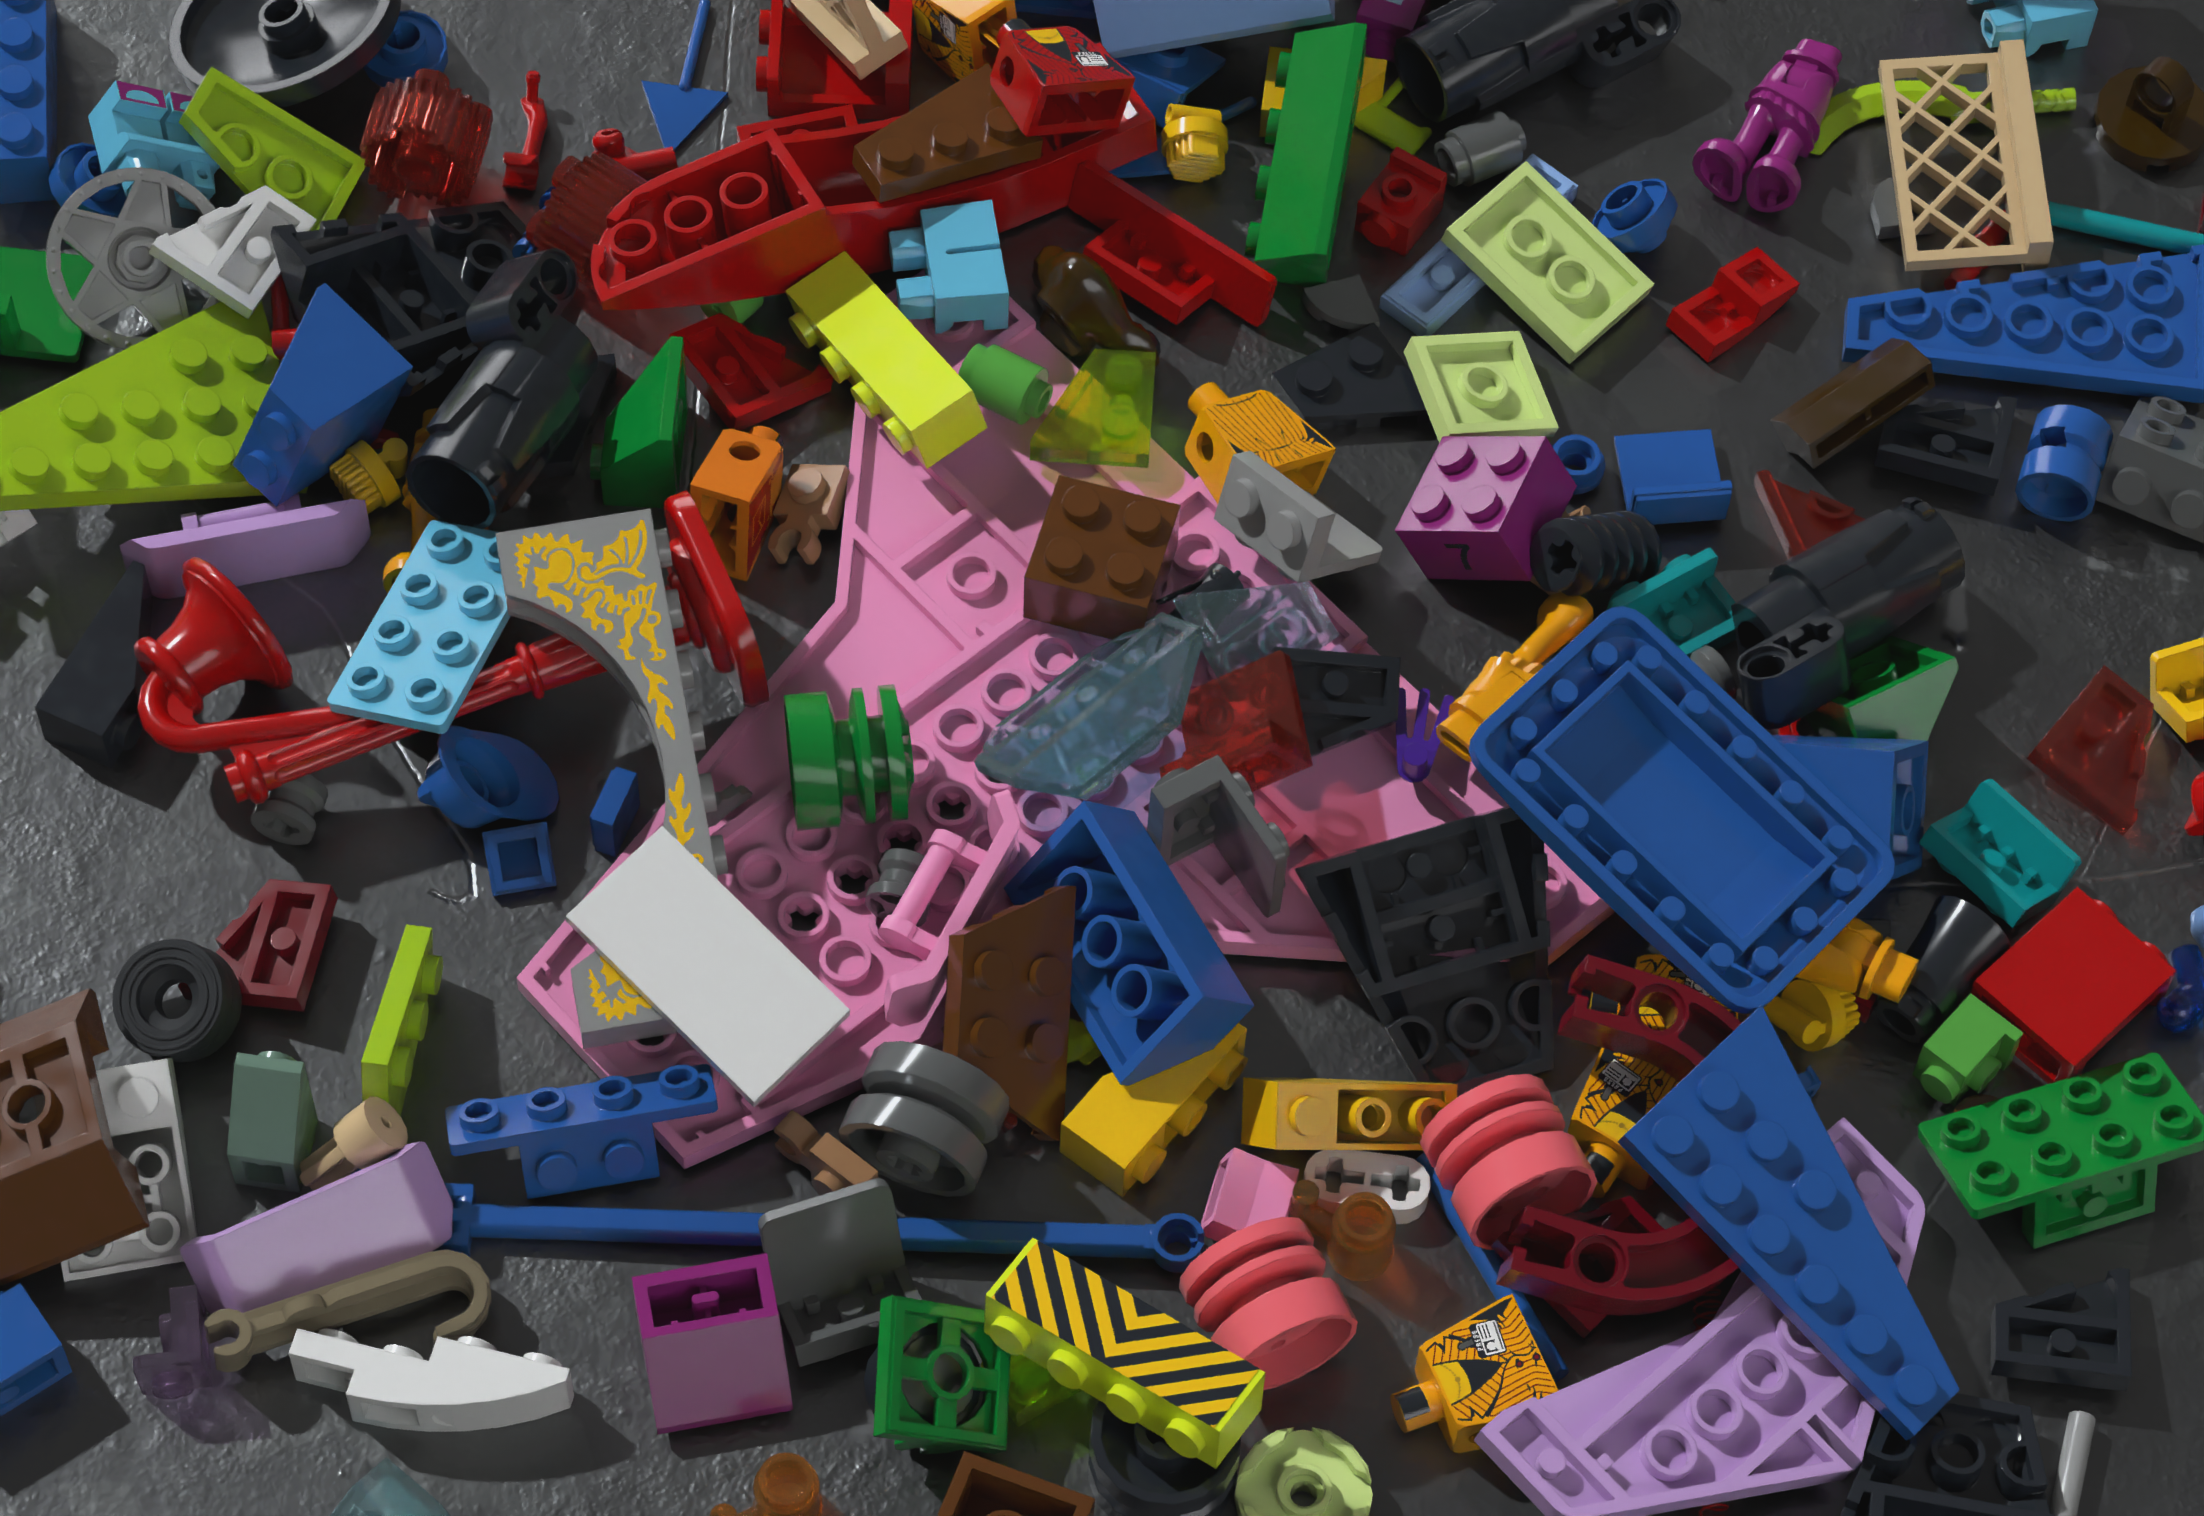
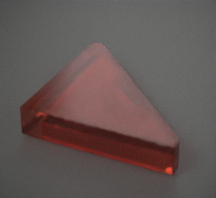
M1768 470L1756 472L1753 484L1788 560L1818 542L1865 520L1855 515V509L1813 490H1810L1809 494L1783 484L1774 480L1771 472Z

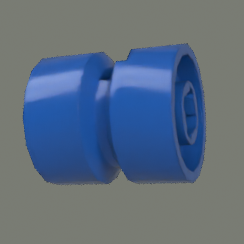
M2055 405L2047 407L2037 414L2027 447L2028 454L2025 455L2015 488L2018 500L2026 509L2041 517L2055 521H2074L2082 519L2092 512L2102 479L2101 472L2104 470L2114 436L2111 426L2105 419L2089 409L2075 405Z

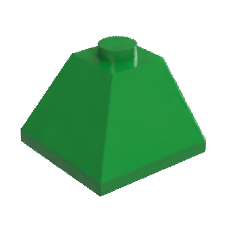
M671 336L607 417L603 443L592 444L590 477L591 480L601 481L603 505L664 508L665 500L669 496L679 493L689 408L683 337Z
M1890 636L1849 659L1852 677L1849 689L1842 695L1804 716L1817 736L1928 741L1959 667L1956 657Z

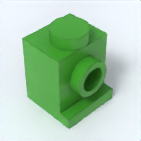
M1970 993L1923 1045L1912 1075L1920 1080L1925 1091L1934 1099L1955 1106L1970 1088L1978 1094L1981 1093L2000 1069L2004 1071L2010 1065L2023 1032Z

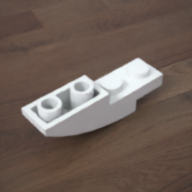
M297 1328L288 1353L297 1381L345 1392L352 1421L392 1429L453 1432L505 1427L537 1420L569 1409L574 1398L570 1369L563 1367L556 1359L534 1352L526 1353L523 1357L500 1352L489 1342L470 1336L460 1337L458 1341L437 1336L430 1360L427 1361L423 1360V1357L416 1351L404 1346L386 1345L384 1349L358 1344L352 1336L339 1330L325 1328L319 1330L318 1333Z

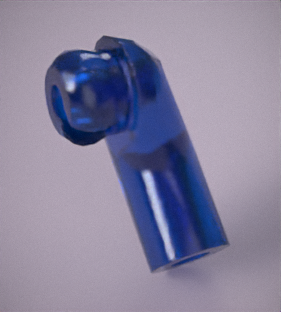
M2195 944L2180 946L2172 950L2168 955L2171 966L2177 970L2175 978L2178 985L2167 998L2162 995L2156 1009L2163 1027L2172 1032L2182 1033L2193 1030L2204 1018V960L2199 946Z

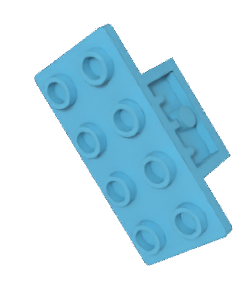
M432 520L428 523L328 696L327 701L332 712L438 734L447 732L511 615H508L495 533L499 532L439 520Z

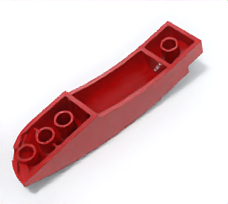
M1100 42L1096 43L1098 47H1100L1103 51H1105L1108 54V52ZM1132 87L1119 128L1041 135L1043 144L1041 157L1038 159L882 203L877 201L852 164L854 145L901 116L832 130L780 136L771 128L653 178L623 198L606 217L607 228L598 245H593L591 273L596 296L603 310H632L723 303L786 293L785 290L843 251H846L867 275L892 269L889 256L888 232L920 227V210L992 199L998 233L1012 229L1067 206L1077 167L1082 162L1091 160L1105 170L1110 171L1157 151L1155 117Z

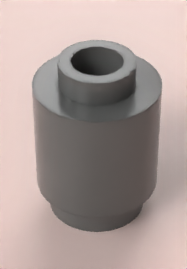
M1495 111L1446 132L1444 140L1435 144L1434 155L1438 169L1447 173L1446 182L1449 185L1455 187L1463 184L1470 187L1519 166L1522 163V151L1526 149L1527 141L1521 125L1515 118H1508L1503 112Z

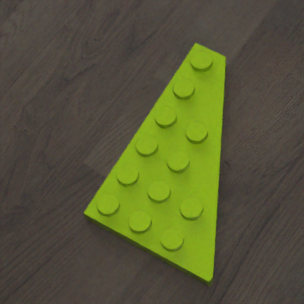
M220 301L1 411L0 511L262 496L263 494L257 488L250 485L244 475L232 465L280 366L278 358L274 355L272 349L271 332L262 301L249 319ZM308 487L298 493H306Z

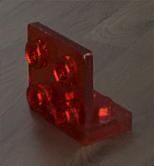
M1278 650L1180 694L1177 697L1176 703L1186 751L1182 754L1181 758L1159 767L1162 778L1172 770L1178 768L1189 770L1219 755L1231 774L1239 772L1249 784L1252 792L1313 766L1290 656Z

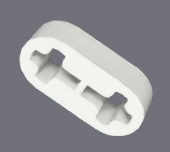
M1321 1150L1315 1153L1307 1162L1302 1185L1304 1198L1308 1205L1318 1213L1332 1217L1389 1224H1407L1418 1219L1426 1209L1431 1188L1429 1174L1424 1166L1415 1159L1358 1150ZM1335 1171L1341 1173L1340 1180L1342 1184L1339 1188V1193L1326 1191L1325 1179L1327 1172ZM1394 1180L1407 1181L1406 1188L1408 1193L1405 1201L1392 1199L1391 1187Z

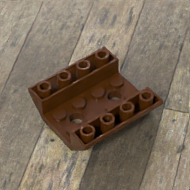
M91 988L0 1024V1286L150 1227L137 1168L114 1149L93 1061V1056L106 1052L109 1048L97 996ZM36 1095H44L45 1106L41 1114L29 1123H20L19 1114L25 1102Z

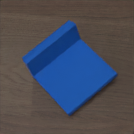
M1199 45L1114 59L1136 78L1133 88L1154 115L1156 125L1161 128L1166 126L1165 114L1170 103L1184 105L1187 94L1222 68L1226 62L1225 58Z
M1711 429L1614 436V446L1627 511H1633L1644 516L1652 525L1726 519L1733 487L1731 480L1721 481Z

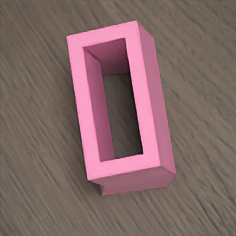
M1234 1147L1219 1161L1201 1221L1205 1237L1218 1242L1230 1234L1255 1223L1279 1217H1288L1297 1188L1299 1169L1266 1161Z

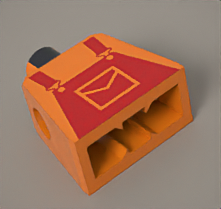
M755 426L749 433L732 428L723 430L690 483V495L700 512L729 577L746 582L775 518L773 511L782 491L784 443L782 437L775 430L766 426ZM737 505V513L731 522L727 516L728 511L732 506Z

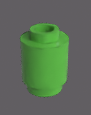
M978 343L973 346L966 355L958 373L973 390L978 405L1020 425L1026 423L1031 417L1039 418L1046 410L1053 393V386L1048 383L1049 373L1046 368L996 344L986 347Z

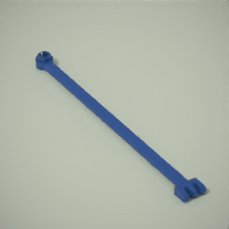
M444 1183L453 1202L452 1237L433 1251L451 1250L464 1253L470 1257L472 1237L762 1246L758 1221L764 1213L476 1204L474 1184ZM1172 1213L1163 1216L1156 1224L1145 1225L897 1217L903 1251L1018 1255L1033 1237L1065 1256L1154 1259L1162 1269L1174 1273H1183L1189 1264L1204 1252V1230L1194 1217L1185 1213ZM1181 1242L1189 1248V1252L1184 1255H1172L1166 1251V1247L1171 1243Z

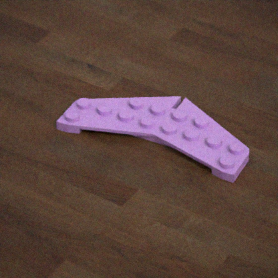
M1843 1117L1827 1132L1907 1286L1925 1217L1924 1201L1919 1192ZM1741 1270L1714 1318L1704 1328L1541 1399L1532 1397L1504 1409L1479 1431L1474 1441L1545 1516H1648L1845 1480L1862 1462L1875 1408Z

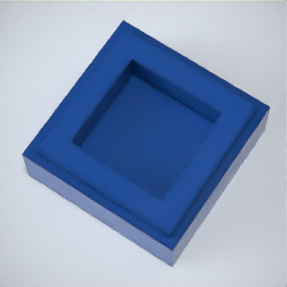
M617 766L614 770H611L590 815L592 842L595 851L613 857L617 856L640 807L637 773Z

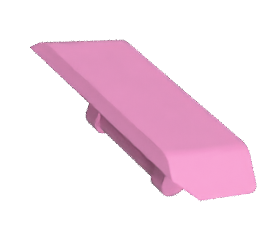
M1009 789L992 794L987 812L991 844L988 851L967 842L963 837L945 829H936L927 843L928 852L892 915L885 917L878 929L879 936L888 944L925 960L922 967L900 972L888 978L884 993L886 1021L903 1027L918 1023L927 1016L947 980L949 935L979 923L1006 875L1020 826V817ZM949 866H958L974 874L938 938L918 928L916 925Z

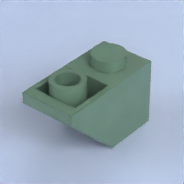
M263 1051L258 1055L237 1052L233 1072L227 1157L235 1184L301 1193L303 1183L300 1180L302 1173L300 1163L311 1154L318 1125L317 1113L305 1064L277 1051Z

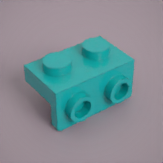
M1707 548L1692 557L1689 554H1684L1673 559L1664 567L1660 574L1641 584L1633 581L1622 586L1612 595L1608 603L1607 610L1612 607L1624 606L1635 609L1646 616L1689 658L1692 652L1707 645L1718 650L1736 640L1731 605L1736 602L1714 575L1718 556L1711 548Z
M1991 778L1978 785L1963 808L1931 824L1919 842L1921 846L1936 858L1943 870L1956 876L1983 901L1985 907L1992 914L2003 919L2012 928L2052 906L2082 863L2081 858Z

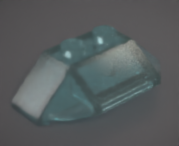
M1160 612L1146 620V627L1125 632L1090 651L993 728L984 743L983 751L974 760L978 771L1014 788L1085 800L1105 790L1111 785L1118 774L1139 757L1156 749L1160 741L1181 724L1204 640L1201 628Z

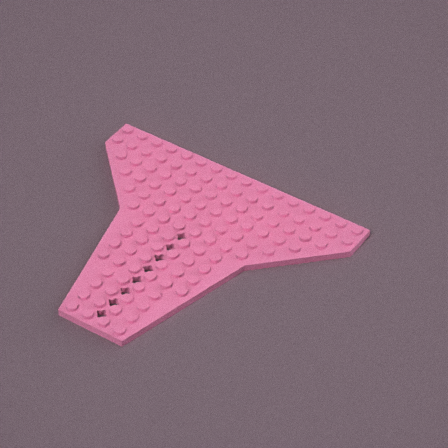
M921 270L911 278L925 276V270ZM894 289L886 296L898 308L896 289ZM1010 296L1007 329L984 330L982 320L954 322L949 330L935 334L933 318L908 320L957 374L968 352L978 343L986 347L996 344L1046 368L1049 373L1048 383L1053 386V393L1044 413L1039 418L1031 417L1026 423L1020 425L979 405L988 428L927 469L911 451L902 455L886 435L882 426L885 422L883 418L878 414L870 419L855 400L848 468L850 473L847 478L835 602L767 681L769 701L755 707L746 706L697 764L699 774L711 772L715 792H721L733 784L735 787L745 786L753 793L750 799L731 811L719 823L709 827L710 836L722 835L726 851L728 874L717 875L718 881L850 1009V1016L753 1107L679 1033L663 1035L664 1042L655 1046L642 1045L638 1043L640 1041L638 1039L583 1049L572 987L571 968L595 950L566 920L516 978L518 990L600 1079L609 1076L628 1077L658 1072L675 1065L693 1066L708 1064L710 1066L718 1103V1110L716 1112L652 1123L654 1137L684 1170L773 1130L791 1110L804 1116L862 1090V1076L874 1049L883 1042L905 1041L927 1045L943 1051L947 980L927 1016L922 1021L901 1027L886 1021L884 993L888 978L900 972L922 967L925 963V960L885 942L878 934V929L884 920L875 916L865 905V897L869 887L874 882H878L880 878L877 865L881 854L891 849L889 840L897 837L902 842L909 841L911 838L915 839L918 842L914 846V851L925 856L928 852L927 843L936 829H945L963 837L967 842L988 851L991 844L987 812L992 794L1009 789L1020 817V826L1008 871L978 924L985 923L991 920L994 914L1013 906L1004 887L1083 800L1135 811L1147 831L1150 792L1155 784L1172 770L1178 768L1189 770L1219 755L1231 774L1239 772L1245 778L1254 795V807L1266 824L1273 822L1280 828L1289 845L1290 856L1287 858L1286 885L1283 888L1280 912L1268 918L1262 914L1214 843L1169 865L1178 883L1222 954L1347 962L1297 875L1295 868L1349 850L1509 806L1480 774L1472 761H1465L1441 741L1427 778L1419 783H1410L1403 780L1397 770L1396 722L1389 727L1274 773L1264 772L1270 654L1272 649L1276 646L1381 655L1367 643L1368 636L1310 581L1298 583L1284 577L1278 572L1274 564L1254 549L1240 544L1232 532L1214 520L1218 503L1201 478L1198 476L1194 479L1036 329V321ZM1059 475L1181 505L1178 546L1161 598L1196 582L1211 564L1219 563L1229 568L1233 573L1237 570L1241 572L1238 578L1246 592L1245 601L1228 615H1225L1209 639L1192 654L1188 651V643L1208 614V609L1196 614L1170 632H1165L1160 627L1162 620L1191 592L1158 605L1145 648L1024 618V576ZM1400 674L1399 688L1406 690L1407 737L1412 738L1420 692ZM894 684L897 700L908 720L912 746L914 783L912 784L908 800V819L891 821L886 793L875 794L876 821L875 823L865 824L856 796L843 797V810L839 827L797 831L787 751L784 695L826 691L831 701L835 719L848 718L849 699L852 688L862 687L867 716L878 715V686ZM1430 702L1424 740L1426 741L1430 739L1439 710ZM993 764L996 768L1002 770L1010 765L1015 770L1011 774V781L1007 783H994L988 780L989 772L987 767ZM945 800L952 806L960 802L967 806L963 809L962 818L947 820L940 817V807L938 804ZM665 803L589 893L663 826ZM1544 843V853H1547L1548 881H1545L1546 915L1547 921H1550L1549 966L1615 911ZM950 865L941 880L939 889L935 891L929 902L930 913L927 921L918 928L939 938L974 874L958 866ZM848 874L851 878L857 879L865 875L869 879L865 883V891L849 894L841 891L842 881L840 877ZM798 911L801 915L807 916L815 912L819 917L815 920L814 929L797 931L791 928L792 918L790 914ZM1471 948L1430 955L1454 958L1475 952V949ZM1505 959V960H1502V961H1500V962H1508V961H1511V960H1510V959Z

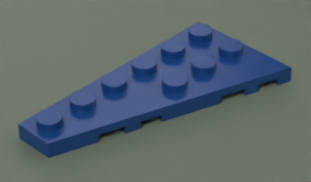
M2204 244L2191 246L2190 252L2187 254L2162 257L2160 251L2143 253L2138 255L2135 262L2106 265L2101 260L2013 273L2010 274L2008 281L1981 285L1979 279L1957 282L1955 289L1925 293L1919 288L1848 298L1844 316L1842 362L1855 363L1890 338L1908 340L1932 362L1933 372L2150 398L2161 396L2176 401L2204 404Z
M1761 1004L1623 1135L1618 1143L1907 1441L1960 1389Z

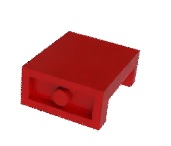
M771 0V10L760 9L759 45H768V56H757L756 92H767L768 116L788 117L850 104L853 105L856 119L885 120L908 113L910 111L914 31L912 0H889V12H883L901 30L908 48L862 80L790 8L785 6V0Z
M2077 886L1974 981L1970 993L2023 1032L2015 1056L2047 1084L2081 1074L2086 1062L2148 1004L2156 1006L2165 997L2177 970L2168 963L2165 955L2159 948L2150 942L2141 941L2122 925L2114 911L2107 904L2100 900L2092 899Z

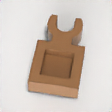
M792 464L773 511V515L780 526L773 531L768 542V548L779 564L786 563L789 552L795 546H797V551L806 564L813 565L817 561L822 550L821 542L818 539L820 530H836L845 508L847 478L850 473L846 465Z
M793 1110L774 1128V1132L781 1137L775 1143V1147L791 1161L802 1164L810 1170L812 1186L819 1195L878 1178V1171L828 1132L822 1137L804 1117Z

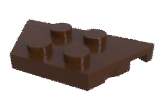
M1069 885L1049 888L1044 891V895L1023 905H1013L994 914L991 920L985 923L973 924L949 935L943 1052L968 1062L995 1080L1009 1097L1008 1113L1014 1114L1032 1127L1031 1135L1039 1141H1060L1061 1122L1064 1120L1076 902V886Z

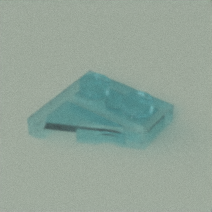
M1309 582L1184 594L1172 600L1232 704H1243L1269 686L1270 654L1275 646L1320 650L1340 636Z

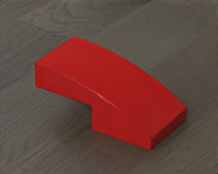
M1757 246L1719 268L1712 286L1672 308L1666 326L1706 362H1710L1740 342L1772 316L1797 292L1800 283Z

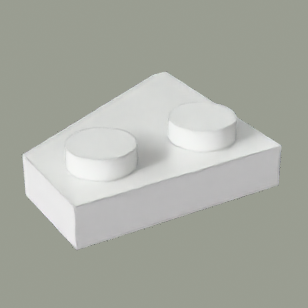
M265 185L242 196L239 202L231 207H219L199 217L197 223L170 236L168 233L157 237L151 246L149 254L249 319L281 274L270 236L272 226L293 224L297 232L311 231L317 219Z

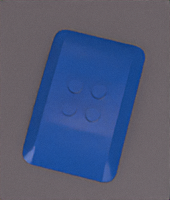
M1624 606L1612 607L1601 613L1478 727L1470 739L1469 754L1474 766L1537 836L1604 902L1662 955L1721 1004L1738 1013H1753L1761 1004L1763 1008L1766 1007L1889 883L1894 875L1895 861L1892 851L1887 844L1646 616L1632 608Z

